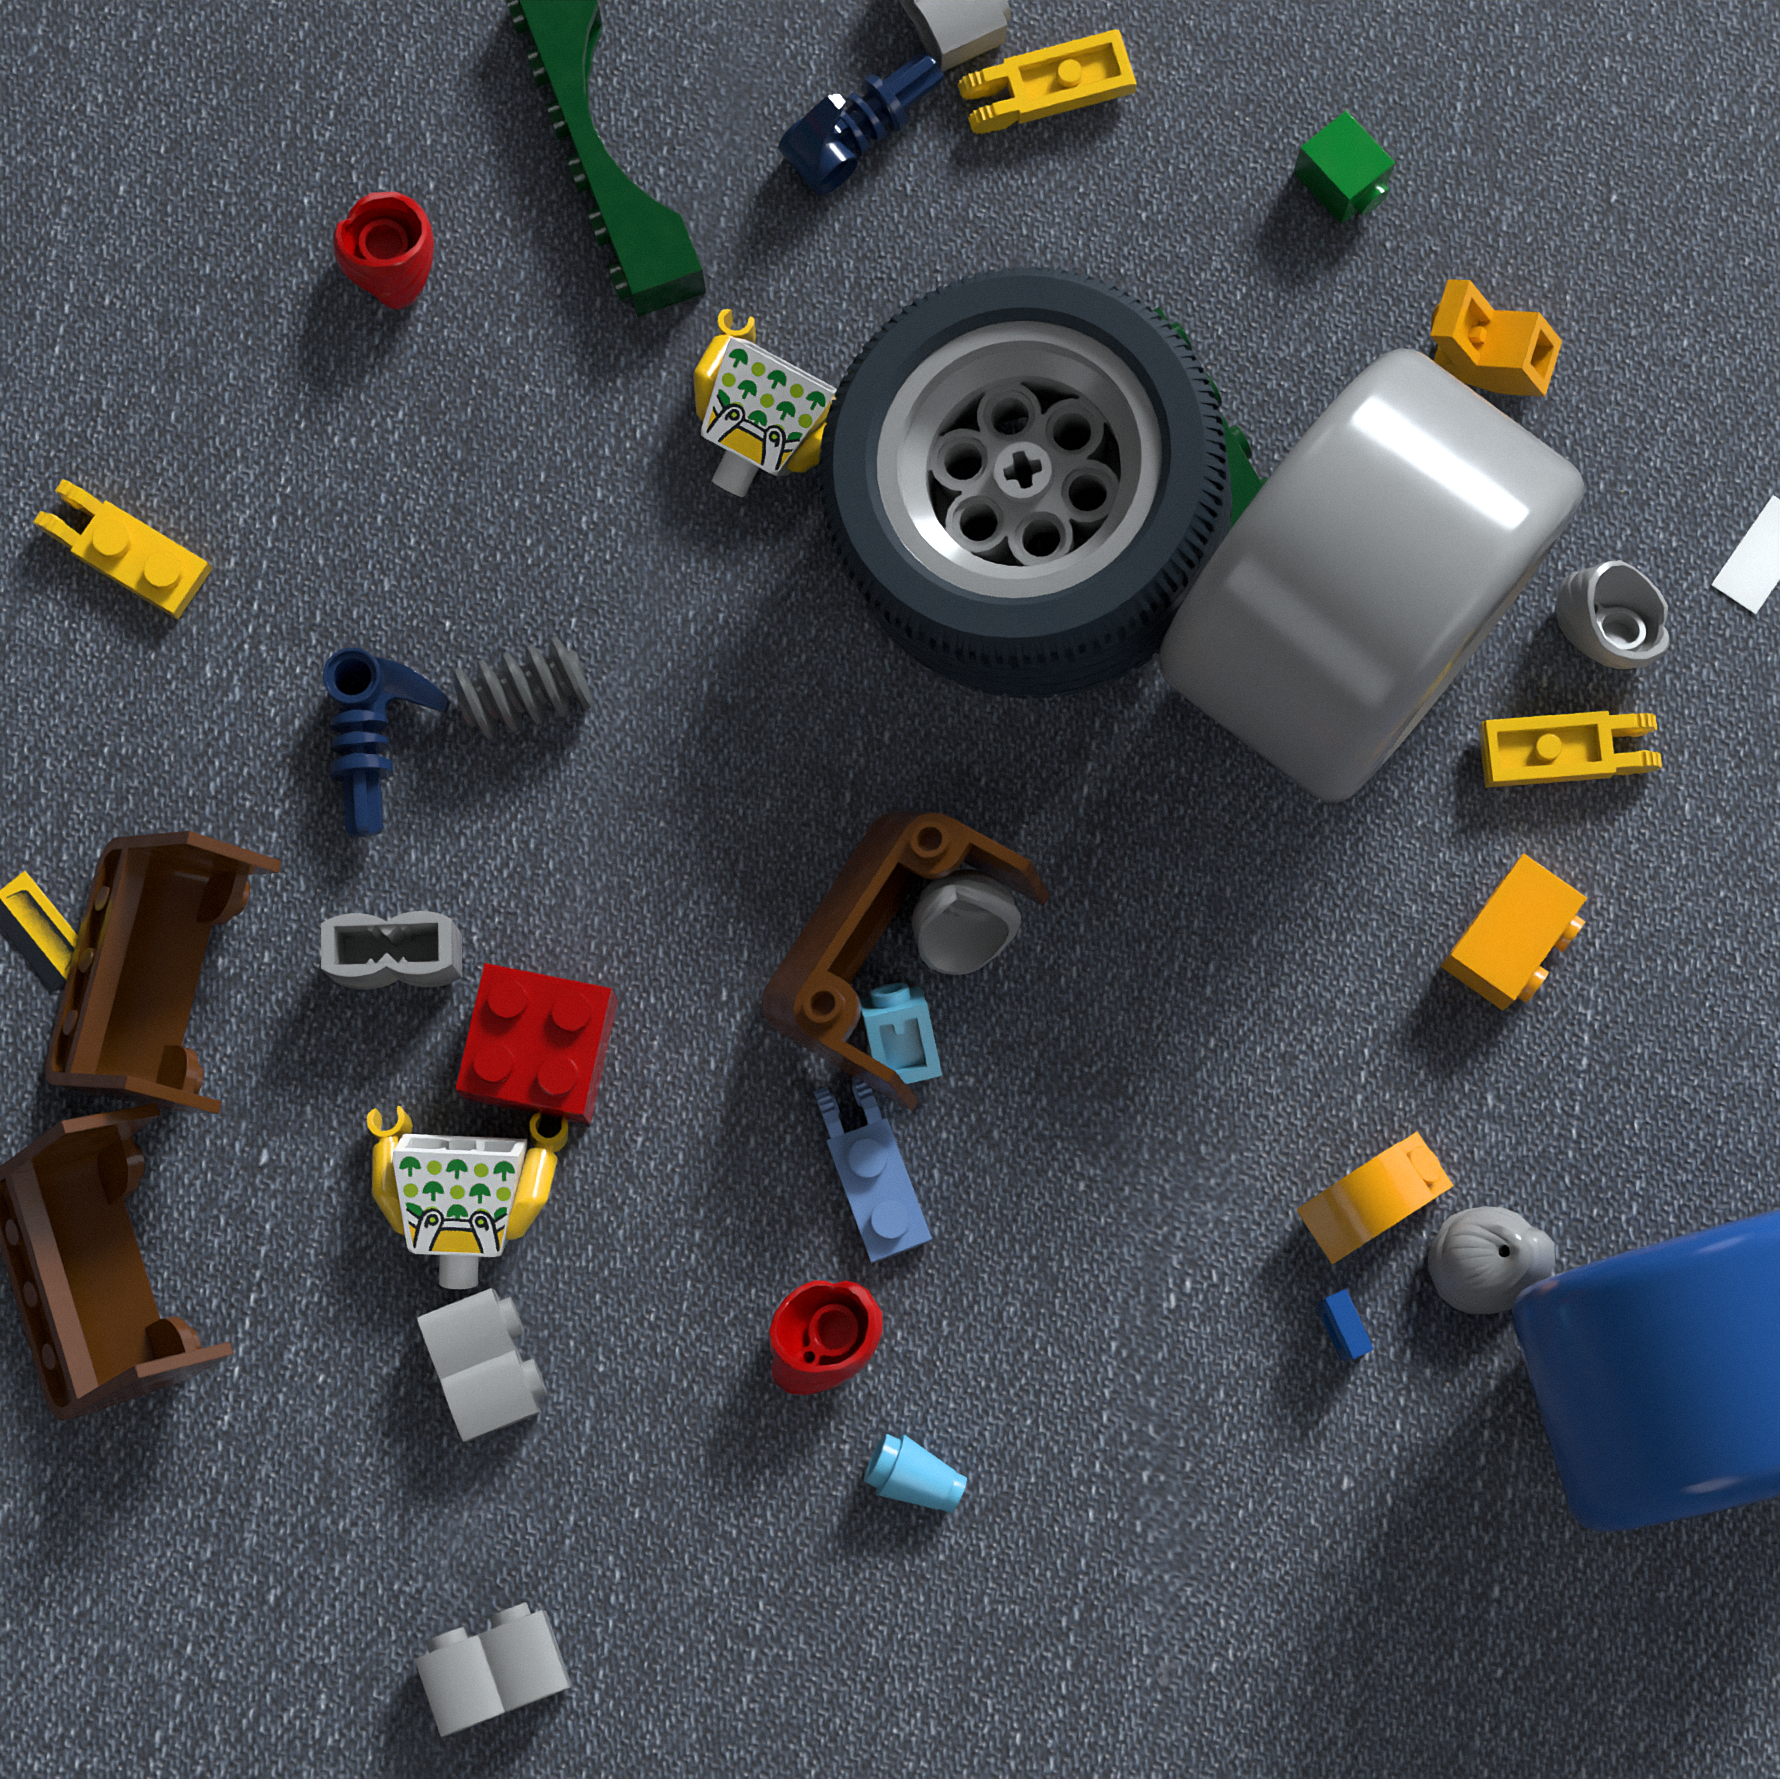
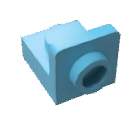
M892 983L877 987L871 991V997L860 999L861 1016L872 1058L896 1071L905 1084L942 1076L928 1005L920 987L909 988L908 984Z

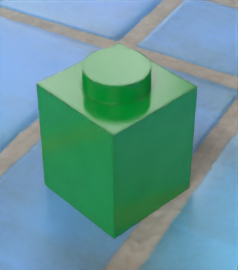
M1346 110L1300 147L1293 173L1337 221L1342 224L1357 211L1362 216L1369 214L1385 200L1390 193L1387 185L1395 162Z

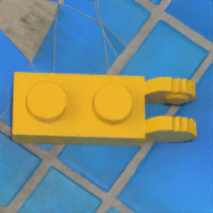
M1117 29L1003 59V64L985 68L979 72L969 73L967 76H963V79L959 80L958 83L962 99L965 98L966 100L996 95L1008 86L1011 99L992 103L989 106L985 105L982 108L979 107L972 114H969L970 117L968 119L971 129L976 134L1006 129L1017 120L1019 124L1134 94L1137 85L1120 30Z
M63 479L56 488V493L61 496L65 503L92 517V520L81 535L57 516L43 511L39 512L33 524L53 539L70 548V551L77 559L175 619H179L213 568L210 564L107 500L101 503L90 493Z
M1609 711L1486 720L1482 721L1478 726L1485 788L1611 778L1614 774L1632 775L1654 772L1662 768L1661 754L1658 752L1643 750L1614 754L1612 737H1639L1657 730L1656 715H1653V713L1609 715Z

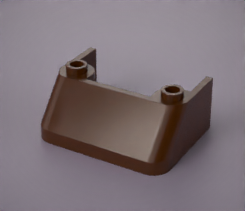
M894 811L879 817L861 840L765 987L762 995V1010L766 1019L779 1033L912 1111L919 1100L896 1071L846 1043L856 1027L861 1013L859 997L849 984L919 877L928 879L942 878L954 872L964 862L981 872L993 876L1000 883L1044 906L1050 895L1030 860L959 821L941 813Z
M192 831L115 837L109 841L96 865L51 1038L45 1068L48 1082L51 1085L142 1105L157 1103L158 1108L171 1111L219 1114L222 1101L198 1095L203 1082V1068L199 1065L196 1052L193 1049L183 1047L182 1043L212 925H223L233 916H237L243 911L250 893V886L247 881L248 875L279 873L281 860Z
M157 1103L63 1120L0 1166V1248L46 1403L52 1414L62 1421L88 1415L186 1381L234 1354L230 1341L201 1349V1343L196 1331L178 1316L160 1319L124 1199L136 1191L139 1180L143 1177L145 1171L143 1153L140 1147L133 1141L132 1135L160 1116Z

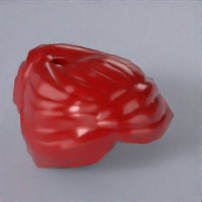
M399 192L370 193L357 201L350 209L347 219L337 223L333 235L335 260L341 271L355 285L373 294L387 308L403 310L415 304L423 292L433 264L434 237L432 225L425 210L414 199Z
M813 1280L797 1287L784 1298L773 1315L768 1331L770 1351L773 1355L771 1370L774 1383L789 1394H818L836 1388L859 1373L874 1355L882 1334V1311L870 1291L860 1284L850 1281H840L833 1284L828 1281ZM815 1355L814 1361L811 1362L812 1357Z

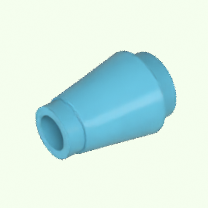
M885 1433L872 1453L865 1471L864 1482L876 1487V1495L936 1510L941 1509L952 1514L963 1495L967 1477L956 1473L953 1468L906 1435L901 1434L897 1439Z

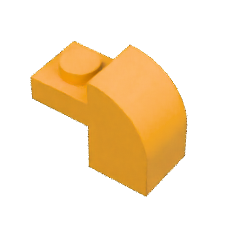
M1448 279L1441 302L1436 305L1431 318L1432 331L1430 336L1438 344L1434 362L1461 382L1500 394L1545 397L1562 340L1541 313L1494 310L1471 280Z
M1415 1132L1346 1175L1297 1208L1296 1211L1333 1265L1454 1185L1442 1169L1438 1158L1430 1151L1419 1133Z

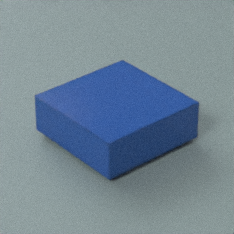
M1346 1289L1317 1302L1318 1306H1316V1309L1340 1361L1343 1360L1345 1363L1374 1350Z

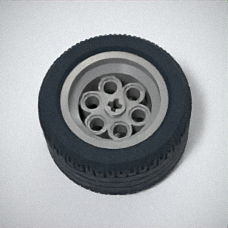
M1022 266L1012 269L1007 267L1002 268V271L998 272L995 269L988 270L985 273L978 272L975 273L974 277L970 278L967 275L960 280L950 281L948 286L943 287L941 285L936 290L925 293L924 298H916L912 304L903 307L899 315L895 313L888 322L881 326V331L879 333L875 332L871 339L864 344L863 352L856 355L854 361L847 369L848 375L843 376L834 396L836 399L832 400L826 418L827 425L823 429L818 474L820 476V501L823 504L822 512L835 552L840 557L839 560L851 581H853L882 628L913 659L924 667L931 668L939 676L949 681L955 679L956 684L972 690L979 688L982 693L1002 696L1005 693L1008 698L1028 699L1030 695L1034 699L1054 698V694H1060L1061 697L1078 694L1081 689L1085 688L1089 691L1104 686L1105 681L1111 679L1114 682L1130 674V669L1135 668L1137 670L1152 660L1154 653L1160 654L1162 641L1177 611L1231 528L1232 488L1222 417L1207 375L1204 374V369L1194 352L1189 350V345L1176 330L1172 329L1171 325L1157 312L1151 311V307L1133 295L1129 297L1128 292L1110 283L1104 285V281L1085 274L1078 276L1077 272L1064 271L1058 268L1055 271H1051L1049 267L1037 268L1029 266V269H1023ZM1024 417L1029 418L1025 428L1017 434L1005 435L996 430L997 426ZM1081 428L1091 434L1089 441L1080 449L1071 451L1058 446L1059 438L1069 429ZM971 457L982 461V467L973 478L957 480L950 476L954 464L961 459ZM1023 466H1030L1034 474L1032 475L1033 486L1021 489L1017 481V469ZM1087 488H1098L1104 491L1107 497L1098 509L1081 511L1073 506L1076 495ZM988 517L998 522L995 532L986 540L974 541L965 537L967 527L977 518ZM1049 532L1060 538L1057 549L1047 556L1036 557L1027 552L1029 541L1040 533Z

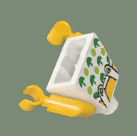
M724 309L719 313L717 320L719 336H715L711 340L693 373L696 414L703 422L701 435L726 449L711 481L735 495L744 497L759 468L775 476H788L791 472L804 473L819 464V455L822 451L820 446L823 429L827 425L826 418L832 400L836 399L834 395L837 389L755 345L756 331L753 317L748 319V323L743 329L731 330L730 328L733 323L732 310Z
M399 1105L397 1107L398 1122L390 1130L381 1131V1113L376 1108L371 1110L367 1115V1125L379 1140V1143L372 1148V1196L393 1230L401 1235H405L409 1252L439 1255L440 1286L448 1289H468L477 1286L478 1257L501 1256L508 1240H515L524 1236L547 1203L558 1161L554 1152L563 1148L568 1140L567 1119L565 1117L562 1118L559 1134L552 1138H545L537 1132L541 1123V1112L535 1113L530 1120L529 1128L530 1139L534 1148L527 1150V1139L411 1134L413 1126L411 1118Z

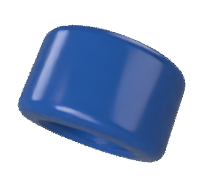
M1780 1209L1647 1245L1571 1269L1524 1288L1515 1298L1512 1308V1321L1568 1507L1574 1519L1582 1526L1596 1532L1631 1530L1702 1516L1780 1497Z

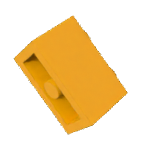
M1523 853L1505 874L1440 967L1502 1011L1513 1003L1517 997L1527 1003L1549 974L1540 964L1554 946L1559 951L1564 952L1584 925L1585 921L1576 914L1587 900V897Z

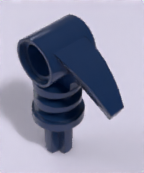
M922 52L884 81L878 76L871 74L862 81L860 88L864 95L862 98L855 92L845 99L840 94L826 96L786 131L778 144V150L817 196H824L842 185L856 169L858 158L852 151L854 150L860 156L869 151L871 146L867 139L871 138L876 143L882 141L887 136L884 128L886 125L895 131L905 127L908 124L905 110L939 85L944 78L943 72L931 55Z
M345 648L334 653L326 662L323 670L324 686L339 707V714L330 719V728L340 733V736L331 741V749L342 755V757L329 764V776L335 781L343 782L345 830L347 834L354 837H372L382 833L384 828L381 780L387 779L394 774L393 761L379 754L389 747L388 738L378 734L379 731L388 726L386 715L388 705L395 700H404L447 713L451 702L433 682L410 667L392 660L373 657L370 653L360 648ZM356 672L371 674V682L362 693L357 695L342 693L343 683L351 674Z

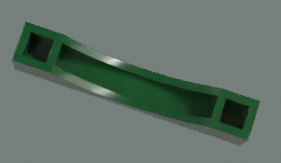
M505 0L517 35L528 31L534 49L526 51L525 55L536 86L540 87L548 84L554 102L545 104L556 138L559 140L568 137L575 155L566 157L575 188L578 193L589 190L595 208L586 211L595 240L599 247L609 243L616 262L607 265V269L619 301L630 297L637 317L705 294L703 269L682 215L655 201L626 176L607 152L593 124L590 114L589 82L593 57L603 32L598 0Z

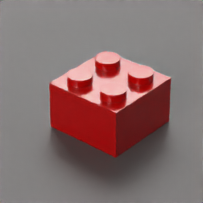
M484 963L456 1090L466 1100L530 1113L541 1112V1115L560 1119L565 1117L570 1121L591 1125L618 999L612 988Z

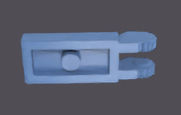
M851 1077L853 1082L851 1088L858 1106L862 1107L868 1123L867 1126L844 1133L838 1116L840 1111L834 1094L829 1092L827 1086L813 1092L830 1139L826 1140L870 1262L873 1264L932 1242V1237L888 1119L882 1120L871 1087L859 1079Z

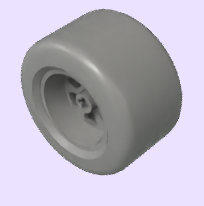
M1402 348L1385 353L1364 369L1318 417L1272 473L1219 545L1190 589L1166 632L1159 655L1161 674L1174 690L1311 795L1324 802L1338 803L1347 800L1371 779L1412 732L1482 644L1542 564L1575 515L1584 497V482L1581 474L1571 462L1426 355L1414 349Z

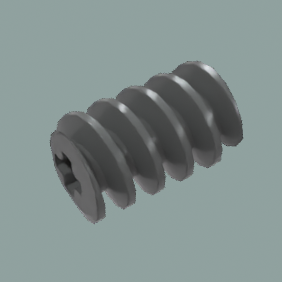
M557 636L549 639V657L545 659L533 644L525 646V663L523 666H519L509 652L502 653L501 668L498 674L492 671L484 659L477 661L476 681L473 682L468 679L460 667L453 669V685L472 740L474 727L476 726L488 741L497 739L498 719H502L512 733L521 731L523 711L527 712L536 725L545 723L546 704L548 703L552 705L561 718L568 716L570 696L573 695L585 710L593 708V699L575 644L573 642V650L568 651Z

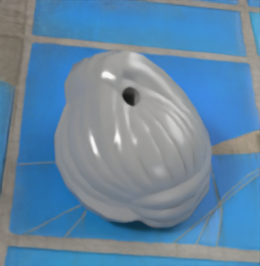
M1621 560L1608 561L1595 567L1573 571L1563 579L1558 588L1555 605L1558 626L1566 638L1580 652L1590 659L1614 669L1644 668L1665 656L1669 647V635L1665 628L1668 605L1657 587L1640 571Z
M961 869L945 877L934 879L922 890L918 903L913 909L911 924L918 953L926 965L941 973L962 975L982 968L1000 954L1016 935L1021 925V915L1015 905L1013 896L996 878L979 870Z
M1484 1206L1466 1209L1451 1215L1443 1222L1439 1234L1432 1240L1428 1253V1271L1439 1297L1454 1309L1469 1314H1494L1512 1309L1515 1298L1524 1288L1549 1278L1555 1264V1243L1544 1231L1531 1227L1518 1213L1502 1207ZM1510 1249V1254L1506 1257V1251Z

